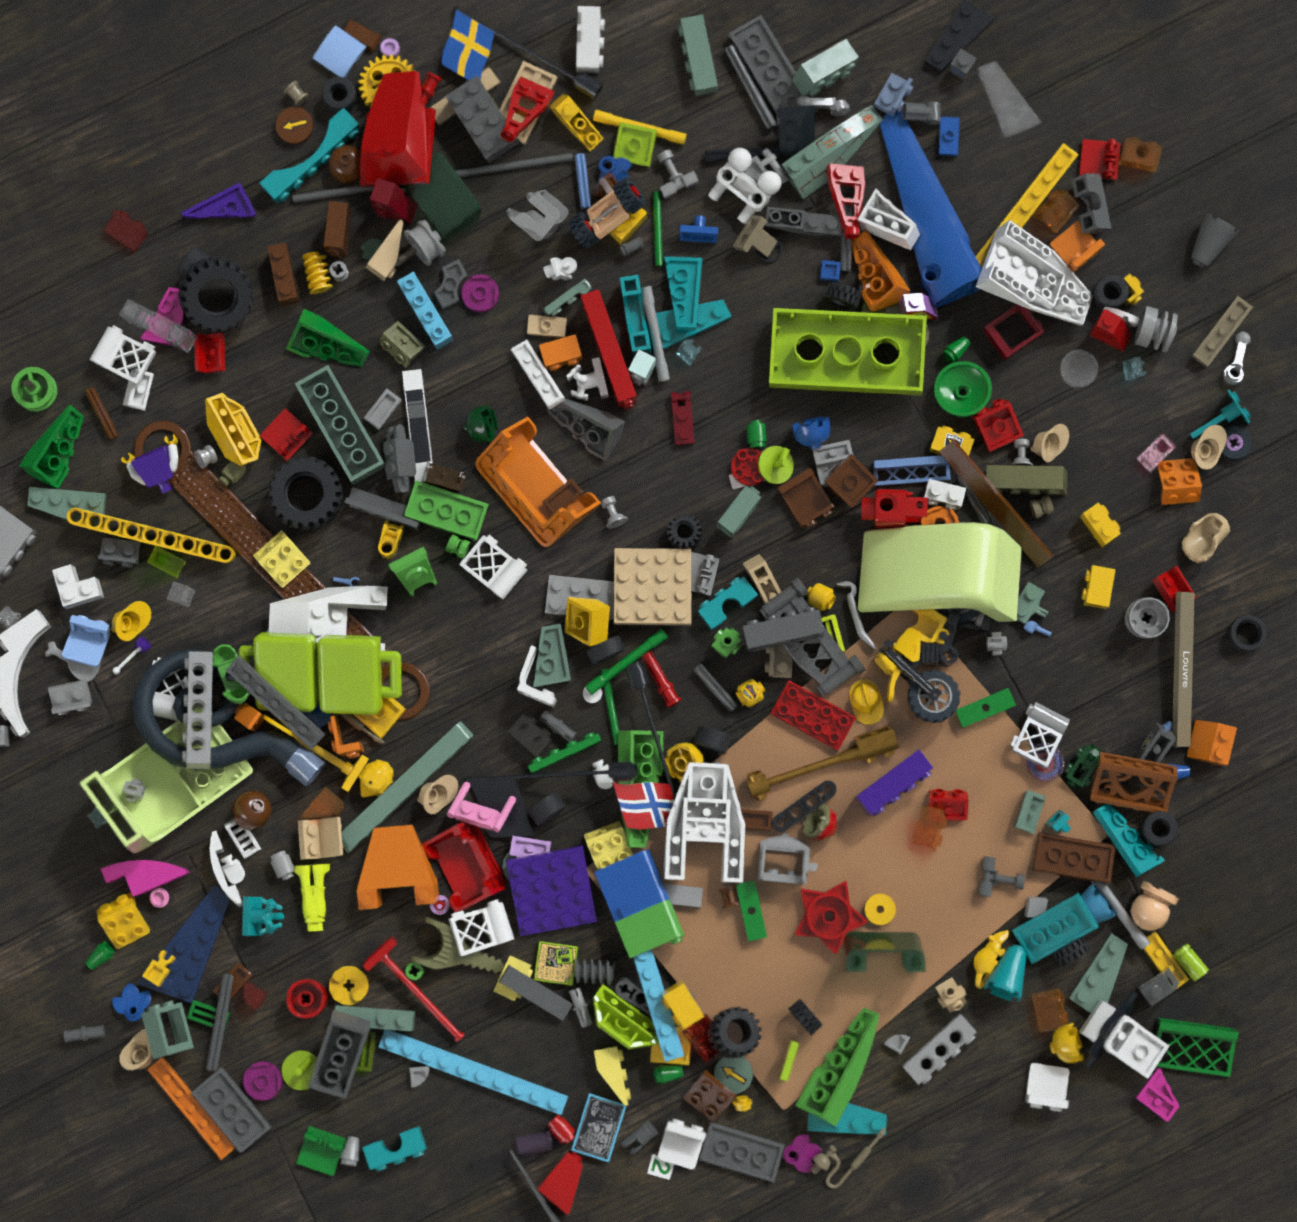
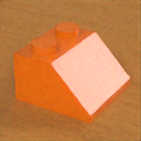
M1195 720L1191 734V747H1188L1186 757L1223 767L1227 766L1237 728L1215 722Z

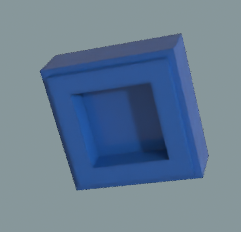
M822 260L820 280L839 282L841 262Z

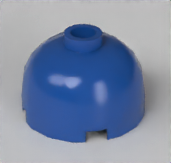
M824 417L806 419L802 425H799V422L793 424L792 430L796 441L803 446H810V449L822 447L821 443L827 441L830 436L829 417L826 419Z

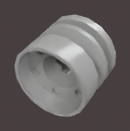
M1145 306L1137 327L1134 344L1147 348L1150 341L1154 340V350H1157L1160 343H1162L1161 352L1166 353L1176 334L1178 315L1172 313L1168 320V311H1165L1161 318H1158L1157 308Z
M1152 597L1134 601L1125 613L1126 627L1129 632L1139 638L1157 637L1166 630L1170 620L1166 605L1159 599ZM1143 613H1145L1146 616L1149 615L1150 619L1147 620L1148 623H1146V621L1141 620V618L1144 617Z

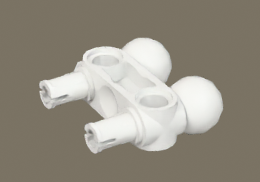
M736 148L730 152L728 162L719 170L716 176L717 183L708 196L717 201L726 188L732 191L747 204L738 216L742 223L747 224L750 217L755 212L761 211L768 204L771 196L779 191L781 178L773 171H766L760 175L757 183L743 172L751 165V154L744 148ZM727 170L732 172L733 177L731 180L725 176ZM756 193L762 196L761 203L756 202Z

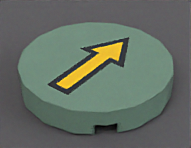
M724 1056L717 1063L714 1076L733 1093H740L750 1086L753 1079V1069L751 1063L743 1056L738 1058H726Z

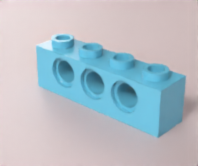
M412 272L398 280L400 289L435 348L438 350L452 342V335L415 273Z

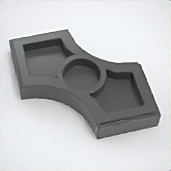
M459 259L442 267L444 280L440 288L434 291L442 310L459 302V285L468 277Z

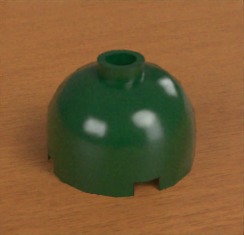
M490 405L473 408L464 422L466 433L478 443L492 442L498 436H494L495 430H498V421L494 409H489Z

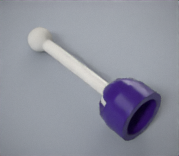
M140 636L135 642V650L118 667L113 668V673L119 674L120 669L138 652L144 653L152 645L143 636Z

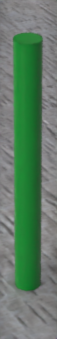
M654 191L655 266L661 267L663 266L660 191Z
M608 668L601 669V675L604 672H606ZM608 681L603 687L614 745H618L619 727L611 682Z

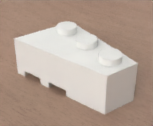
M578 6L577 73H599V67H603V56H600V49H604V37L600 36L601 31H604L605 19H601L600 7Z
M875 189L857 219L863 231L866 230L870 234L909 250L912 249L920 235L916 224L901 210H898L891 201L881 195L877 189Z

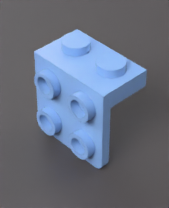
M72 615L69 621L71 631L63 649L62 657L70 661L98 667L111 635L109 625L101 620L93 621L82 615Z

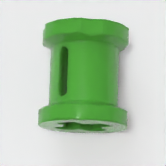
M416 962L410 963L406 967V975L411 980H418L424 974L423 965ZM414 965L416 968L420 969V972L417 973V977H415L414 974L410 973V970L413 969Z

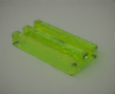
M368 1032L362 1050L361 1066H357L356 1070L372 1071L376 1032ZM368 1036H371L368 1067H365Z

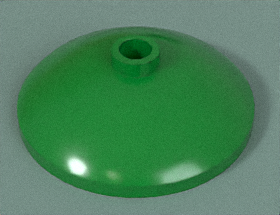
M959 361L949 364L941 370L935 381L934 393L939 406L944 411L957 417H969L979 413L986 407L991 398L992 385L988 374L979 365L972 362ZM965 391L966 394L962 396L959 392Z

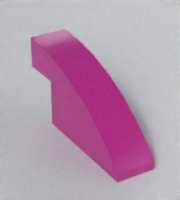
M151 860L125 861L101 868L106 883H112L125 877L133 897H138L190 874L189 870L183 867Z

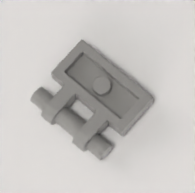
M768 148L762 151L765 157L764 160L760 161L756 155L752 158L750 167L744 171L758 183L760 175L767 171L765 166L770 164L774 172L781 178L782 184L788 181L785 175L786 172L779 166L775 160L777 159L776 156Z

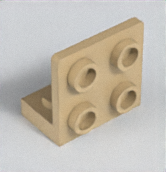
M340 817L298 821L301 860L343 855Z

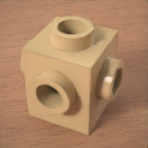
M953 978L935 987L939 995L937 999L943 1009L946 1007L950 1013L960 1010L966 1004L964 996L967 994L961 985L957 986Z

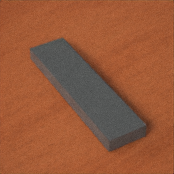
M510 965L507 966L498 981L562 1021L573 1005Z

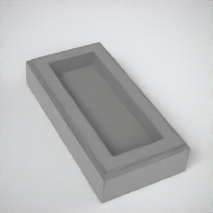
M386 388L366 414L364 420L380 430L402 402V399Z

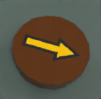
M300 107L284 109L278 115L275 122L279 137L292 145L307 141L313 132V120L310 114Z

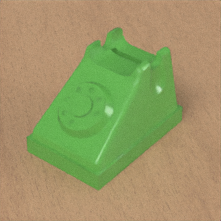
M424 547L389 564L392 572L396 574L411 596H415V589L426 583L432 582L434 585L437 584Z

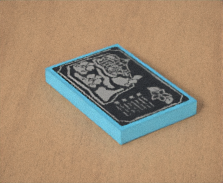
M589 1093L572 1151L609 1162L626 1105Z

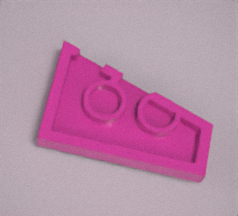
M168 288L158 306V310L154 317L151 318L148 328L141 336V341L179 347L185 315L178 298V291L180 289Z

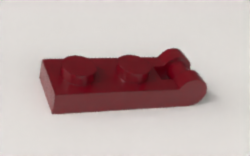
M684 391V393L680 394L671 392L675 445L695 444L690 391ZM678 401H685V406H678Z

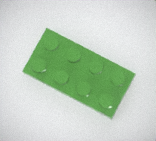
M416 480L404 517L477 541L489 504Z

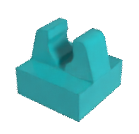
M1058 810L1046 822L1048 827L1056 832L1060 830L1066 834L1071 829L1067 823L1070 817L1061 810Z

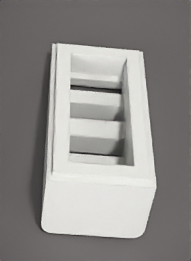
M232 819L225 823L224 827L245 859L261 848L250 830L238 827L232 831L231 827L236 825V822ZM242 830L246 831L245 833L236 838L235 834L239 833ZM249 836V840L242 844L239 843V841ZM251 843L254 844L253 847H251V848H249L248 850L244 851V849H243L244 847H246L247 845H249V844H251Z

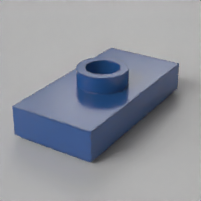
M941 117L939 155L958 156L960 118Z

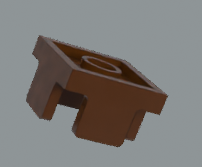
M852 454L845 460H841L824 480L829 486L828 488L850 508H853L878 482Z

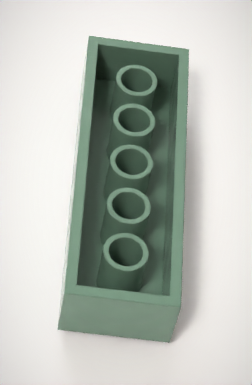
M328 365L295 383L353 485L386 467Z

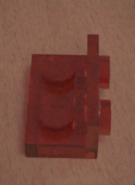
M114 209L112 211L114 215L103 231L136 252L148 235L144 229L146 226L137 220L135 222L129 219L130 216L124 211L120 210L118 212Z
M703 1014V1018L685 1028L682 1033L706 1063L719 1050H714L712 1047L714 1043L709 1041V1038H712L711 1034H708V1030L712 1028L709 1026L712 1020L707 1014Z

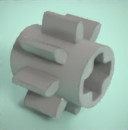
M992 632L991 637H986L987 651H992V655H1001L1002 651H1007V637L1001 636V632Z
M132 778L131 782H125L122 795L126 796V801L135 803L136 799L142 800L145 793V787L141 786L142 781Z

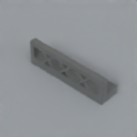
M352 487L349 498L346 497L344 502L348 507L419 531L421 523L404 517L406 505Z

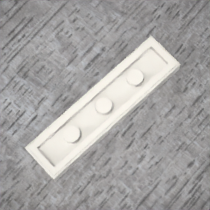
M525 340L511 349L513 355L548 409L550 410L565 401L561 391L529 342Z

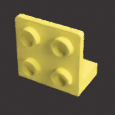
M282 530L253 555L282 588L310 564V561Z
M620 820L584 834L597 871L633 855L631 848L627 847L625 833Z

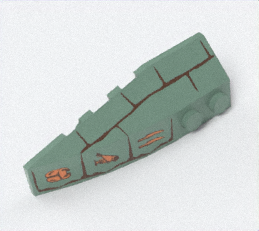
M872 105L836 126L782 164L781 168L786 172L785 175L788 181L803 200L828 183L827 166L830 163L845 165L883 121Z

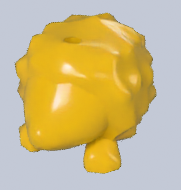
M377 759L368 763L359 774L362 797L380 796L393 783V768L388 762Z

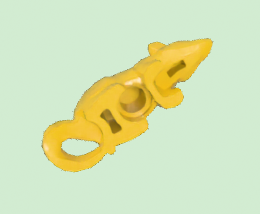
M1008 930L990 935L987 945L975 955L973 964L977 973L975 979L977 988L982 989L998 963L996 959L998 956L1001 958L1005 953V949H1001V945L1008 938Z

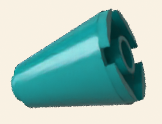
M1013 945V947L1007 948L984 983L983 987L985 990L988 987L991 989V994L1011 1001L1012 998H1017L1016 1002L1021 1000L1026 963V952H1024L1023 947Z

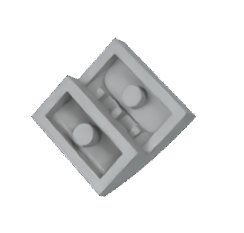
M849 440L812 449L822 488L828 487L824 482L829 476L828 473L841 460H845L850 454L853 455Z

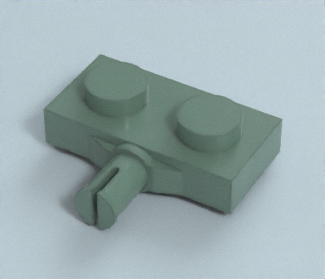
M1030 582L1027 583L1018 598L1017 621L1026 625L1029 618L1035 613L1044 619L1046 618L1049 611L1039 607L1040 600L1045 593L1044 590Z

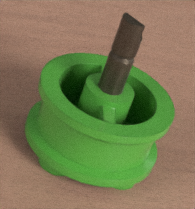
M28 367L21 370L13 379L12 394L22 407L29 411L39 412L46 410L54 403L57 397V385L52 376L45 370L38 367Z

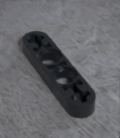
M832 781L822 782L776 815L772 821L773 828L778 832L786 831L836 794L837 787ZM825 784L827 786L831 785L833 787L831 789L832 794L825 793L822 796L825 799L821 801L820 795L815 791L818 789L820 793L825 789ZM814 795L817 797L818 802L815 806L807 804L808 796ZM795 806L800 807L802 810L801 816L797 818L791 814V809ZM787 812L794 822L790 823L788 820L784 823L785 828L781 826L777 828L776 824L778 822L776 819L783 820L787 817L784 815Z

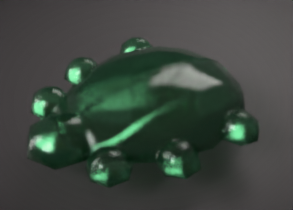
M374 238L368 240L361 246V249L364 250L363 258H368L369 262L383 242Z

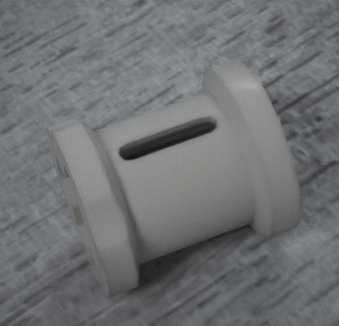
M336 261L331 264L330 273L335 281L343 282L347 279L348 270L343 262ZM339 268H341L343 272L337 275L335 271H339Z

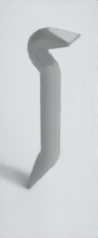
M849 581L837 583L836 587L851 589V592L847 594V602L857 634L870 648L876 651L874 644L864 631L854 599L857 593L855 584Z

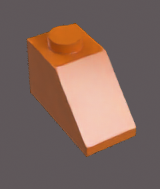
M246 702L244 705L240 704L234 713L236 714L234 719L255 733L265 720L262 718L264 716L262 713Z

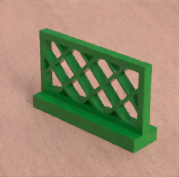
M1165 1018L1157 1019L1156 1037L1161 1040L1162 1032L1170 1033L1174 1039L1167 1043V1045L1171 1046L1177 1042L1182 1048L1174 1056L1167 1049L1166 1051L1171 1058L1165 1063L1159 1062L1157 1067L1230 1077L1235 1043L1239 1033L1235 1028ZM1184 1035L1190 1036L1193 1040L1185 1048L1178 1041ZM1207 1038L1212 1042V1045L1203 1051L1198 1042ZM1223 1041L1230 1042V1048L1225 1053H1222L1217 1045ZM1196 1044L1201 1053L1192 1059L1186 1051ZM1215 1047L1221 1055L1211 1062L1206 1053ZM1185 1052L1190 1061L1185 1065H1179L1175 1059ZM1204 1055L1209 1064L1204 1068H1199L1195 1061ZM1224 1058L1227 1062L1226 1071L1217 1070L1214 1064Z

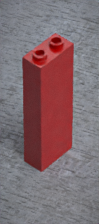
M598 289L581 295L582 306L619 409L623 408L624 410L633 408L634 404L637 403V395L600 291Z

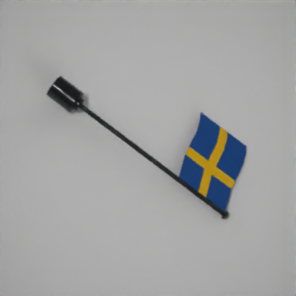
M459 6L453 8L455 18L452 31L443 51L442 66L468 81L477 75L481 80L483 69L491 52L493 37L496 34L573 79L574 89L593 101L600 94L603 84L585 73L578 74L575 77L459 9Z

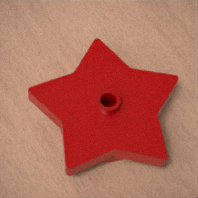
M844 881L826 892L801 889L805 914L795 931V935L817 937L834 954H837L846 933L867 923V920L850 905L847 882ZM827 912L832 914L831 920L825 918Z

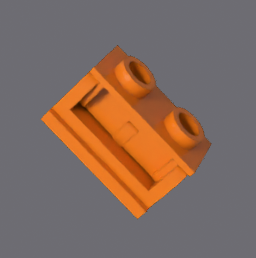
M576 334L539 345L546 370L556 371L561 369L562 365L568 364L573 366L582 360Z

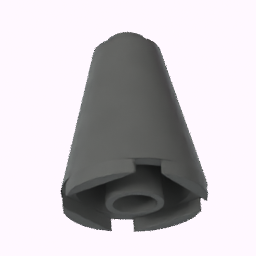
M1205 213L1191 255L1192 263L1201 268L1204 265L1208 267L1237 235L1239 230L1218 217L1213 219L1212 214Z

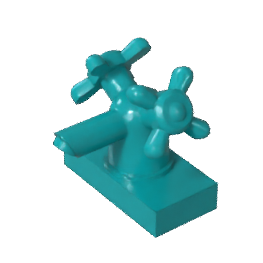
M243 897L242 936H261L264 933L273 934L276 928L282 927V923L273 924L272 920H283L285 917L283 913L272 912L273 908L282 910L283 907L278 905L272 898L265 900L262 897ZM262 903L266 904L265 909H262ZM261 924H265L266 928L261 929Z

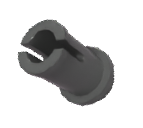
M639 236L627 243L623 242L619 246L623 257H629L630 253L644 248V244Z

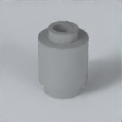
M285 850L271 856V864L278 879L282 878L284 881L294 876L293 863L289 854L285 853Z

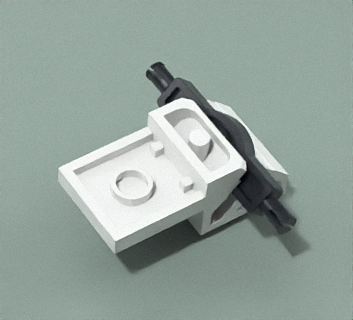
M1131 990L1126 1000L1122 999L1116 1009L1106 1002L1099 1000L1080 1029L1079 1033L1094 1042L1088 1051L1090 1053L1083 1063L1088 1068L1092 1066L1096 1058L1100 1059L1104 1051H1107L1144 1077L1149 1078L1165 1054L1169 1045L1128 1017L1133 1009L1132 1004L1138 996L1136 992Z

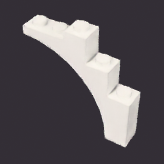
M37 609L0 634L1 647L4 651H9L0 657V714L4 720L8 719L12 724L10 726L12 732L16 736L19 735L23 738L29 735L30 732L23 721L18 703L17 689L20 670L30 648L51 627L41 611Z

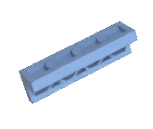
M943 456L877 460L873 462V476L877 480V471L885 470L891 475L887 481H878L874 486L925 483L929 479L936 481L951 480L950 464ZM937 466H945L946 476L938 477L933 471ZM918 468H924L929 473L925 478H919L914 472ZM899 469H904L910 475L906 479L900 480L895 474Z

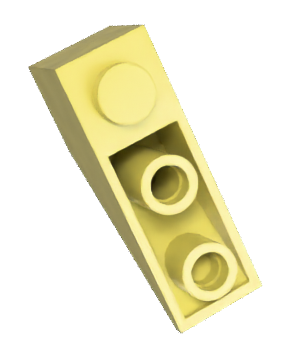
M614 1046L594 1050L598 1072L623 1104L628 1105L627 1100H631L629 1088L625 1089L624 1081H627L626 1069L621 1068L620 1062L624 1061L622 1049L618 1050V1047Z

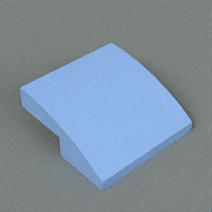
M334 26L318 48L313 59L336 75L346 78L354 63H357L366 46L339 27Z

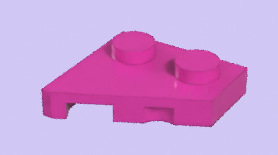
M1157 1068L1135 1098L1168 1122L1180 1106L1176 1098H1174L1172 1090L1162 1074V1070Z

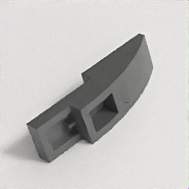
M767 207L766 227L814 236H841L842 225L839 216L805 213L804 210Z

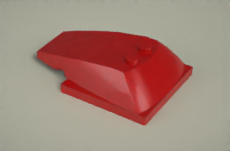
M417 71L384 73L370 112L366 116V127L360 158V186L363 188L374 187L377 178L395 183L396 185L429 184L436 110L424 108V105L420 102L422 89L420 74Z

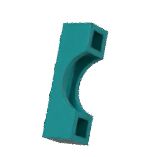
M639 276L621 277L620 287L632 356H636L638 350L649 354L651 353V345Z

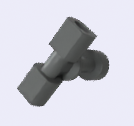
M983 857L982 871H984L983 881L979 885L978 896L991 897L992 885L996 886L997 882L1013 884L1015 889L1023 890L1025 874L1017 873L1016 877L998 875V870H994L996 858Z

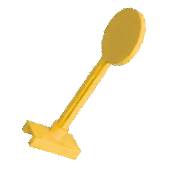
M266 715L262 717L269 723L273 724L277 728L294 737L301 745L310 749L292 731L285 728L276 721L272 720L271 718L267 717ZM318 745L310 749L342 769L341 772L347 775L342 788L348 792L369 760L362 755L352 765L349 762L345 763Z

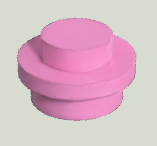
M156 888L151 892L149 899L153 906L160 908L169 902V894L165 889Z

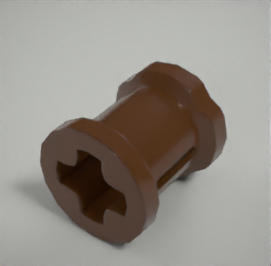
M735 886L718 889L722 894L723 908L740 905L736 900Z

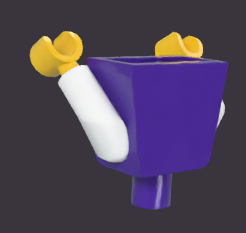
M173 434L174 438L171 442H169L167 436L164 437L168 446L165 444L136 458L128 453L130 456L128 461L122 457L121 461L127 464L126 467L131 478L142 485H147L148 488L158 485L162 494L171 490L168 479L174 476L178 466L176 446L178 439Z

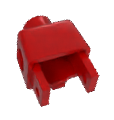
M878 489L875 491L874 498L862 497L861 519L874 520L875 527L878 529L904 527L906 523H921L922 518H927L928 498L912 497L913 492H908L907 490ZM887 504L893 507L890 511H883L881 509Z

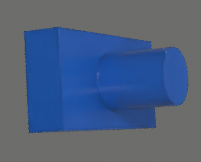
M700 215L695 216L694 226L680 225V241L717 243L718 227H705L706 218Z

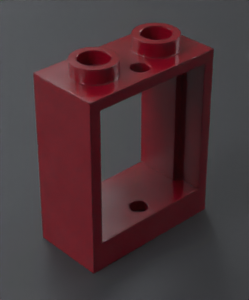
M1018 304L986 325L983 329V332L1004 361L1041 337L1044 333L1042 323L1038 319H1034L1032 310ZM1019 312L1034 334L1010 350L995 327Z

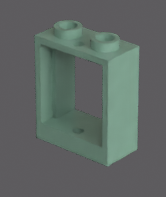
M745 486L718 521L717 528L733 539L760 503V492L752 486L750 488Z
M173 1001L162 1004V1008H160V1004L148 1007V1012L141 1013L153 1059L194 1048L182 1002L174 1004ZM160 1013H168L176 1045L168 1046Z

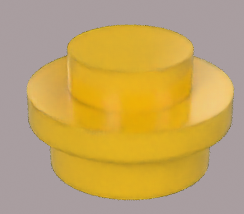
M738 1096L733 1101L736 1111L751 1109L752 1099L748 1098V1096Z

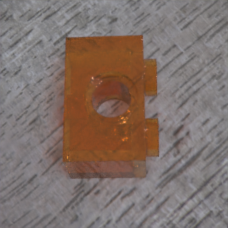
M1135 137L1125 138L1121 148L1119 165L1155 173L1159 165L1163 146H1158V143L1152 141L1147 143L1141 142L1140 139ZM1136 151H1143L1145 157H1139Z

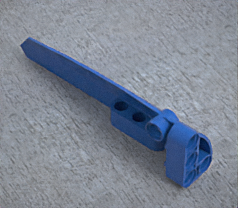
M896 111L894 117L886 113L880 127L904 214L916 224L920 234L913 245L921 276L920 286L927 291L934 307H940L980 290V288L976 287L982 268L970 247V240L907 120H904L902 111ZM926 277L932 278L933 281L927 280Z

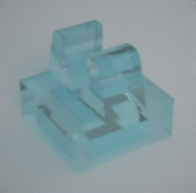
M692 339L684 340L676 351V354L689 366L695 361L701 350L700 346L696 348L692 344L694 341Z
M1134 357L1123 361L1125 380H1133L1146 375V371L1142 369V365L1145 362L1141 360V357Z

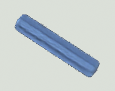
M576 154L575 163L581 209H589L591 205L585 155Z

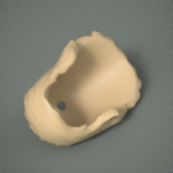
M1209 513L1200 520L1193 522L1189 533L1182 541L1184 554L1198 564L1210 559L1218 544L1230 532L1228 521L1220 514Z

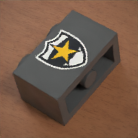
M1156 723L1135 753L1137 759L1160 763L1176 740L1174 733Z

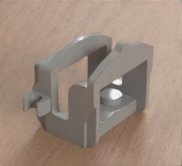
M546 190L537 191L536 193L528 192L526 194L527 200L541 211L545 218L535 210L522 213L511 208L506 210L509 218L536 241L550 238L569 213L568 209Z
M784 833L782 836L770 837L760 842L757 880L806 885L808 871L816 872L817 863H809L810 848L806 844ZM766 850L803 853L801 876H798V872L786 871V875L778 874L779 870L767 869V873H764Z

